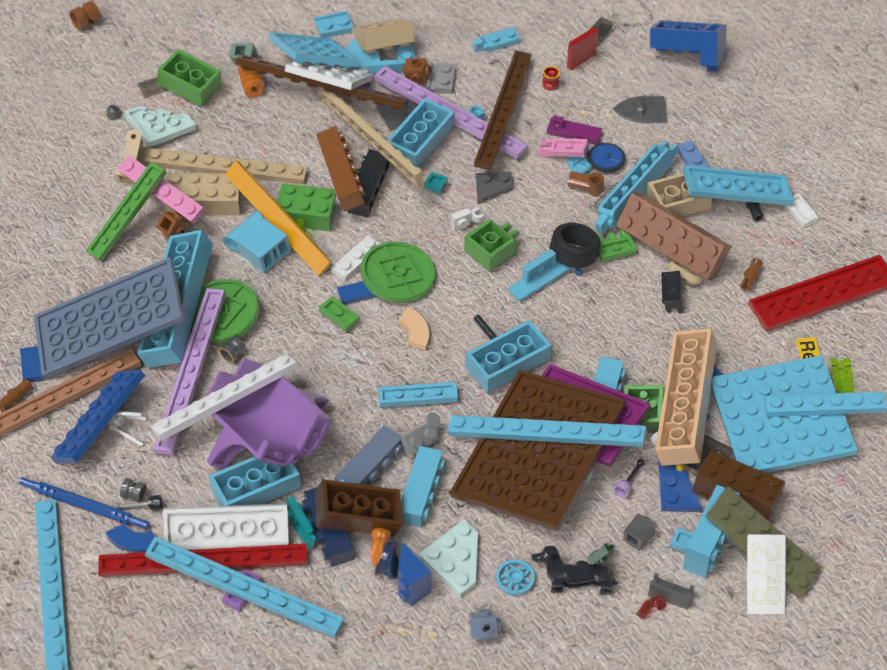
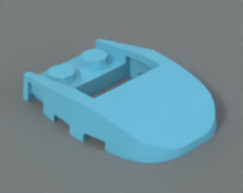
M356 38L346 48L349 53L360 60L358 67H353L354 69L366 68L369 69L370 73L374 74L385 66L398 74L403 73L406 59L415 58L412 42L404 47L395 45L397 60L380 61L378 49L377 52L367 53V51L360 49Z

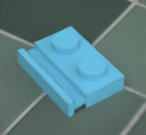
M347 11L314 17L320 37L328 38L353 32L352 27L354 26Z

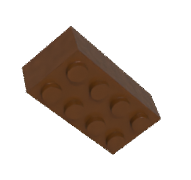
M711 450L696 474L692 491L710 499L717 485L725 488L728 486L733 491L740 493L742 499L769 520L781 499L786 481Z
M322 479L315 490L316 527L371 534L375 528H384L389 530L391 533L390 537H395L403 525L399 489Z

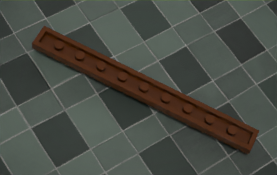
M515 50L476 155L474 167L492 170L532 57L531 53Z
M240 55L236 58V64L241 65L242 69L251 70L252 68L261 74L271 73L276 78H289L294 83L304 82L309 87H323L325 91H338L343 96H357V99L361 101L372 100L376 105L383 106L387 104L395 110H401L408 104V99L362 86L349 90L286 72V66L246 55Z

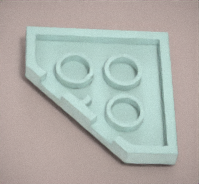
M138 106L124 112L125 119L133 129L141 133L144 142L149 148L197 130L196 123L188 114L184 113L174 115L171 114V111L161 109L151 111L143 106Z
M464 519L419 553V559L460 598L476 586L478 532Z

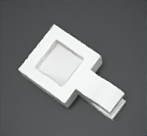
M479 207L473 208L471 211L468 208L451 214V227L456 231L470 226L471 221L480 223L484 221V214L478 215L480 214Z

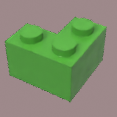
M625 385V394L650 403L651 409L641 423L643 426H646L647 431H658L665 391L664 385Z

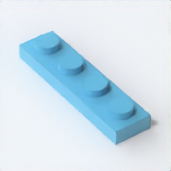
M456 382L378 387L380 408L458 402Z

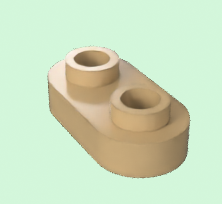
M671 260L668 266L671 271H680L681 277L686 279V282L690 285L696 286V284H701L704 278L675 260Z

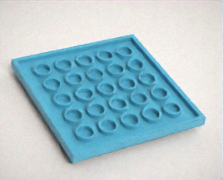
M822 355L712 377L711 390L736 461L767 473L857 455L858 450L844 414L766 416L765 396L836 393Z

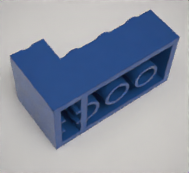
M660 20L650 27V48H654L656 51L670 49L672 52H682L685 50L692 54L699 53L700 51V65H705L709 72H717L720 63L726 59L727 24Z

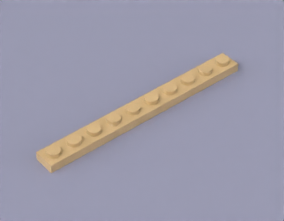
M323 87L318 88L322 101L416 187L420 188L424 185L422 178L424 175L419 167L416 168L409 158H405L399 149H395L389 140L386 141L379 131L376 132L369 122L366 123L360 114L357 115L350 105L347 106L341 97L338 98L335 92L325 91Z
M145 147L142 148L140 163L144 166H148L152 162L161 168L201 173H226L235 161H239L255 179L303 185L307 175V166Z

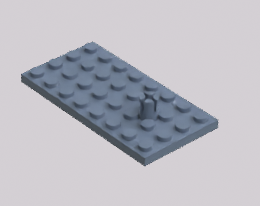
M168 257L35 314L34 322L42 376L48 379L183 322L184 316L173 260Z

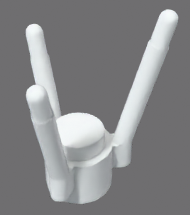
M117 411L107 424L110 425L109 430L119 433L140 446H144V443L117 427L122 426L125 419L146 421L147 418L142 417L141 413Z

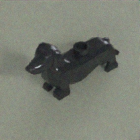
M546 546L542 552L531 555L533 561L546 564L547 577L552 581L551 593H562L563 586L567 588H580L595 585L602 588L600 589V595H611L613 585L619 583V581L613 579L611 570L605 566L591 565L587 561H577L576 564L563 563L555 546Z

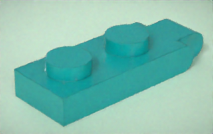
M294 496L287 498L288 519L301 542L306 543L308 549L314 548L316 537L313 534L310 519L306 518L302 505L297 502Z

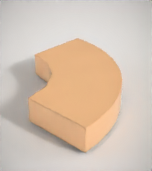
M407 307L399 319V324L409 332L408 344L426 351L429 343L428 325L417 311Z

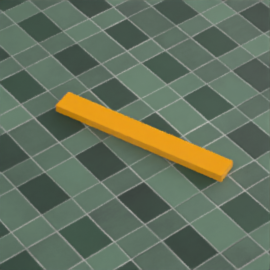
M235 161L225 175L267 221L287 235L290 246L318 276H322L332 264V261L239 161Z

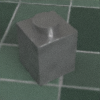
M638 513L624 529L623 541L640 551L653 536L655 523L650 518Z

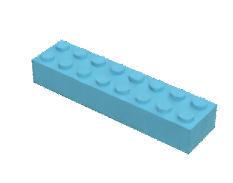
M203 230L173 235L169 238L164 259L170 257L174 263L184 321L141 339L137 355L148 368L181 363L183 360L213 246Z

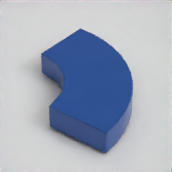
M125 524L105 532L108 540L114 546L121 550L135 553L146 552L155 537L152 531L144 533L135 532L128 529Z

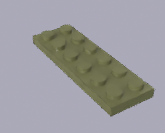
M728 486L722 491L705 515L706 519L746 553L747 535H784ZM785 536V587L800 598L805 594L822 567Z

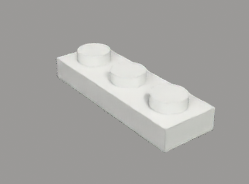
M369 235L366 236L331 267V272L342 280L347 281L361 268L365 254L371 248L381 243Z

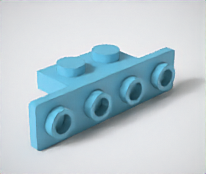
M551 249L546 253H542L532 262L526 263L523 267L522 279L510 286L508 292L518 301H522L571 270L572 267L556 260V253Z

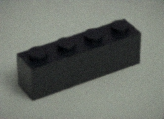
M369 149L367 155L363 156L362 167L358 168L356 173L361 181L360 185H362L365 195L362 196L365 203L347 211V213L367 218L370 215L390 166V162L377 150Z

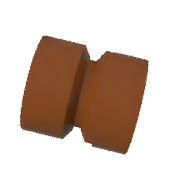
M92 0L82 4V8L78 6L69 11L70 19L78 30L88 27L89 23L94 24L101 20V13Z

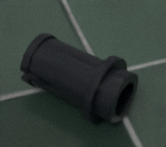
M746 202V208L749 209L753 221L762 220L764 214L759 206L760 203Z

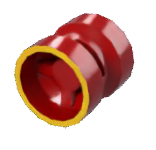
M554 66L544 68L542 87L549 91L556 90L559 87L560 70Z

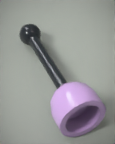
M643 459L637 460L636 467L626 481L620 480L613 488L616 495L622 498H626L631 491V484L629 482L639 468L644 466L645 461Z

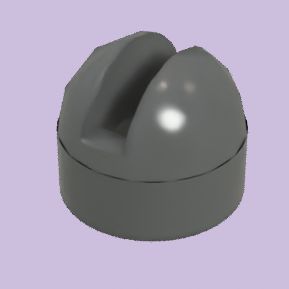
M110 105L106 110V115L110 120H117L120 118L121 112L117 105Z

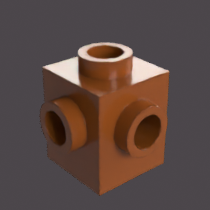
M426 58L406 59L403 73L407 79L415 83H427L432 73V68Z
M164 211L156 228L164 236L170 238L173 235L186 233L189 222L176 211L174 213Z

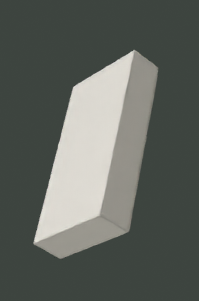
M800 193L793 195L794 202L792 206L785 205L802 228L819 221V217Z

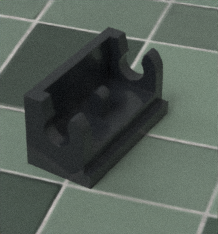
M680 271L661 272L662 304H665V309L668 313H670V307H676L678 313H684L683 284Z

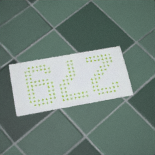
M747 535V614H785V535Z

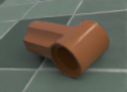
M571 171L568 178V186L587 190L591 196L597 197L604 193V176L598 172L587 175Z

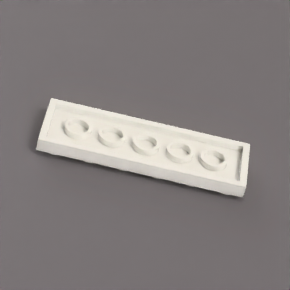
M287 504L163 508L164 541L185 550L289 544Z

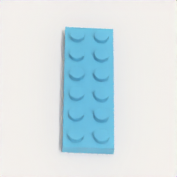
M685 165L682 170L689 194L693 197L792 206L794 202L785 175Z

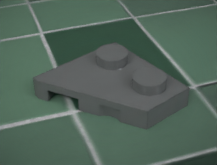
M512 172L475 173L477 204L483 203V199L488 197L495 198L502 193L513 190Z

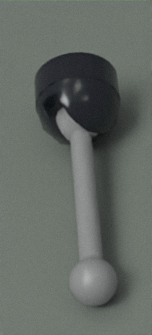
M161 495L150 496L147 502L113 504V507L118 509L147 506L152 511H162L163 507Z

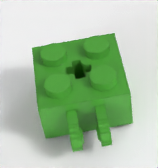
M488 219L465 236L464 251L490 272L517 253L516 239L519 237L520 232L515 229L508 233L512 228L510 223H505V225L500 227L493 220Z

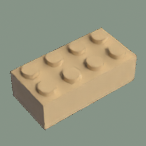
M226 173L166 174V181L205 209L202 215H240L241 191L225 175ZM165 204L166 212H175L172 208Z

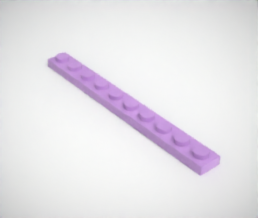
M386 66L375 74V81L418 105L426 98L454 111V125L481 140L483 139L488 125L487 122ZM505 133L499 150L518 159L527 151L528 145Z
M206 288L163 419L191 405L226 297L225 290ZM182 431L163 441L157 437L153 449L156 454L174 455Z

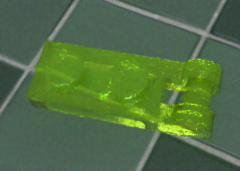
M830 358L831 379L836 393H854L850 358H844L843 360Z

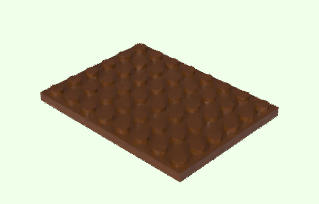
M519 370L493 417L617 424L627 403L626 400ZM480 438L449 493L452 498L559 531L605 445Z

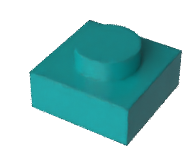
M431 172L424 183V189L441 194L448 182V177Z

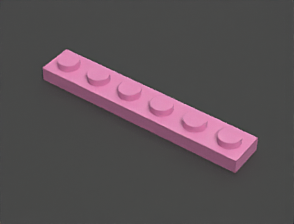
M128 156L119 166L118 170L136 183L147 167L131 156ZM164 179L161 180L152 193L153 196L193 224L205 212L201 205Z

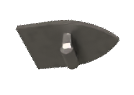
M664 96L632 97L620 102L613 108L616 114L633 122L667 123Z
M408 99L407 106L401 110L392 109L387 104L383 106L377 105L376 109L389 131H392L405 121L418 104Z

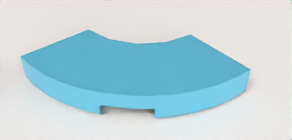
M567 157V163L571 171L588 174L592 170V165L587 162L586 157Z

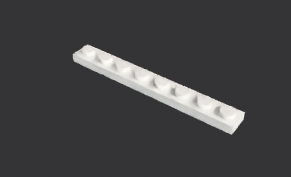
M287 354L280 356L259 369L244 375L242 378L227 384L225 387L210 393L199 401L193 402L182 410L176 411L167 418L159 420L150 426L152 433L163 441L298 368L297 363Z

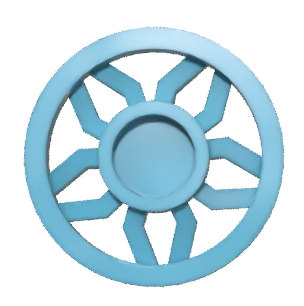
M508 560L497 569L496 583L503 592L510 596L525 594L534 585V570L524 561ZM513 565H520L523 567L516 569V567H514ZM505 568L506 574L499 576L501 571ZM529 572L531 574V581L526 577Z

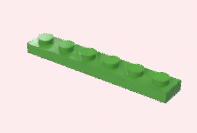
M150 162L86 250L88 254L101 262L104 260L167 174L163 168Z

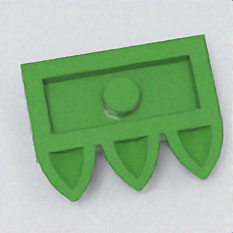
M622 229L619 231V238L611 232L607 235V241L599 236L600 249L598 256L601 262L633 255L637 252L631 236Z

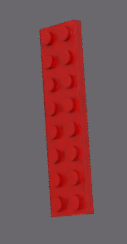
M879 254L749 300L748 305L767 332L887 290V263Z

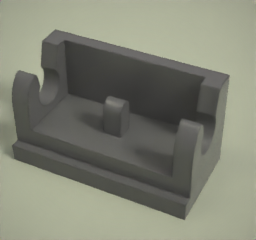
M655 572L654 578L650 582L648 596L687 610L693 597L695 586L690 585L689 589L659 579V573Z

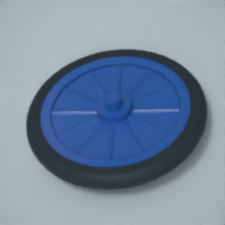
M599 143L589 150L588 161L598 171L613 172L624 165L625 153L615 144Z

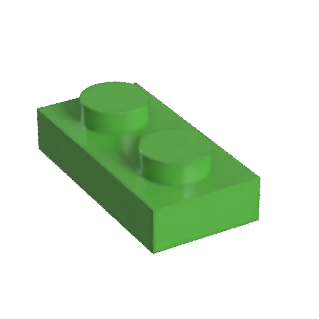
M333 296L319 306V312L345 332L359 322V316Z

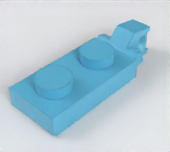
M511 27L473 40L472 48L475 52L482 50L492 52L518 44L521 38L515 28Z

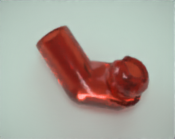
M657 595L643 602L637 612V616L641 619H646L651 609L656 607L658 610H663L667 603L663 600L662 596Z

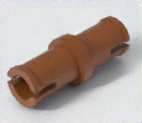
M753 258L749 268L745 270L744 279L740 284V288L743 291H746L747 286V292L751 291L754 282L759 278V271L763 265L761 259L758 258L755 263L756 258Z
M24 379L14 389H9L7 394L0 400V411L4 412L14 403L21 401V397L33 388L32 384L27 379Z

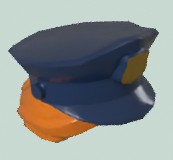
M375 528L371 533L373 542L370 552L375 567L374 574L378 576L384 573L391 580H395L398 576L401 545H403L402 540L395 543L390 542L391 533L389 530Z

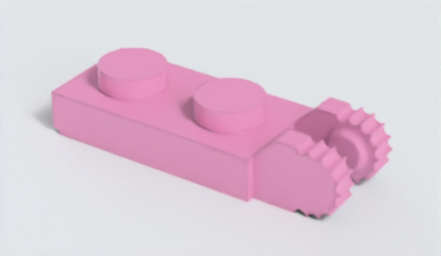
M543 139L537 154L541 157H585L589 142L587 139Z

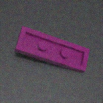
M554 115L550 119L546 134L567 139H587L589 144L597 145L599 144L603 128L564 120V117Z

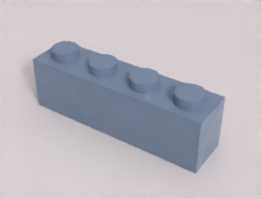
M384 425L334 477V481L346 479L349 483L363 485L375 482L379 473L389 467L395 456H399L402 453L404 446L400 439L401 435Z

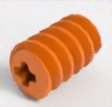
M239 65L238 74L245 95L251 98L261 96L265 87L262 74L258 73L256 69H242L241 65Z

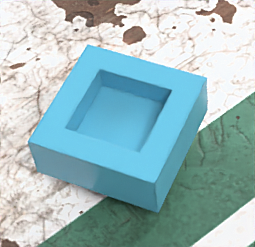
M678 527L670 542V548L686 553L687 545L693 533Z

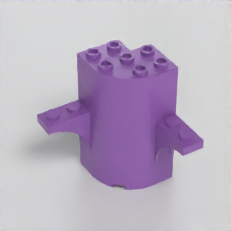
M244 358L235 375L219 371L207 396L225 387L227 384L242 378L244 375L259 369L264 364ZM282 376L211 414L224 428L206 462L211 466L226 469L238 453L248 449L255 457L264 462L276 465L296 463L297 459L305 455L307 457L324 438L332 422V419L324 413L330 400L325 396L296 388Z

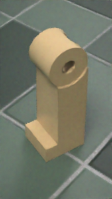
M132 129L126 134L127 146L124 160L131 156L140 163L144 140L138 130ZM116 168L115 176L117 181L135 183Z

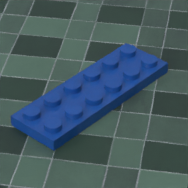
M141 370L117 371L112 376L110 383L100 391L99 397L91 402L88 411L79 417L76 426L66 434L65 440L54 449V453L50 457L53 462L77 463L141 382L145 374Z

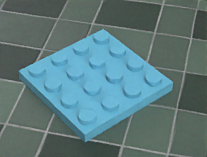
M269 31L268 39L278 46L281 51L287 53V56L293 58L294 62L304 63L306 61L313 65L324 63L330 67L341 65V67L348 69L351 66L358 67L360 60L331 38Z

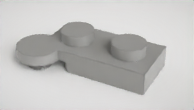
M428 413L425 417L426 424L400 437L407 455H413L418 452L419 446L427 447L441 439L437 430L440 424V417L437 413Z

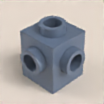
M480 609L478 612L469 613L472 639L480 638L481 641H490L493 637H498L497 630H501L500 617L497 618L495 611Z

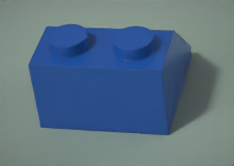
M404 543L401 545L398 567V595L402 601H406L410 606H413L431 593V571Z

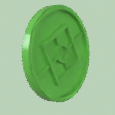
M385 242L374 246L363 257L360 270L362 281L371 293L383 300L394 303H409L423 298L432 289L436 274L430 257L418 247L404 242Z
M222 279L212 281L201 287L190 329L191 334L206 288L225 290L226 293L211 340L212 344L227 343L233 336L240 338L254 326L259 316L260 307L255 292L247 284L237 280Z

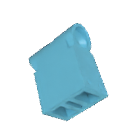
M258 210L223 238L224 244L229 249L240 252L244 258L264 274L291 252L287 235L269 221L263 219Z

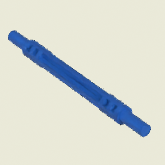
M21 477L19 480V485L36 490V493L126 525L132 524L146 530L150 526V522L134 517L132 513L41 481L38 483Z

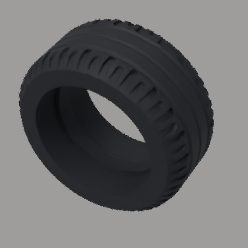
M574 222L564 223L554 230L550 242V250L552 249L556 253V260L561 264L572 268H584L595 262L600 249V238L594 230L586 225Z

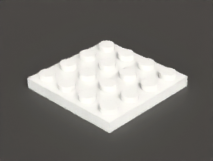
M293 61L286 64L285 68L286 72L349 90L372 81L374 73H370L369 69L359 68L357 70L351 66L348 69L341 67V65L330 67L324 63L313 65L306 61L304 63Z

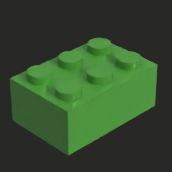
M179 49L157 70L159 85L199 106H202L222 85L221 71Z
M282 183L277 203L301 228L330 232L336 208V191L334 189Z

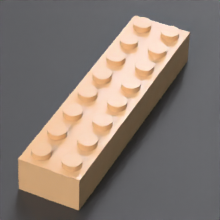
M712 329L679 331L673 334L655 448L661 466L701 462L717 348Z

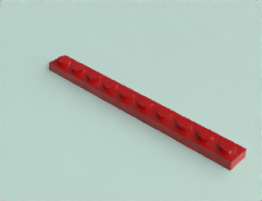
M306 543L188 550L230 569L307 565ZM145 552L99 555L98 558L99 577L179 573L177 570L145 557Z

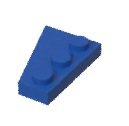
M658 458L661 512H702V506L696 493L692 491L693 487L685 470L677 471L676 465L661 466Z

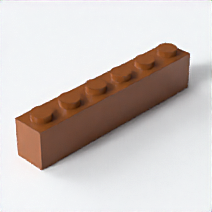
M333 126L317 133L316 135L330 177L344 212L364 204L362 196L365 195L362 185H360L361 181L358 174H356L357 170L354 163H352L354 161L343 132H339L337 127Z

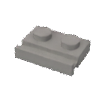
M430 62L432 73L427 81V90L434 91V93L452 94L455 64L438 63L435 65L433 62Z

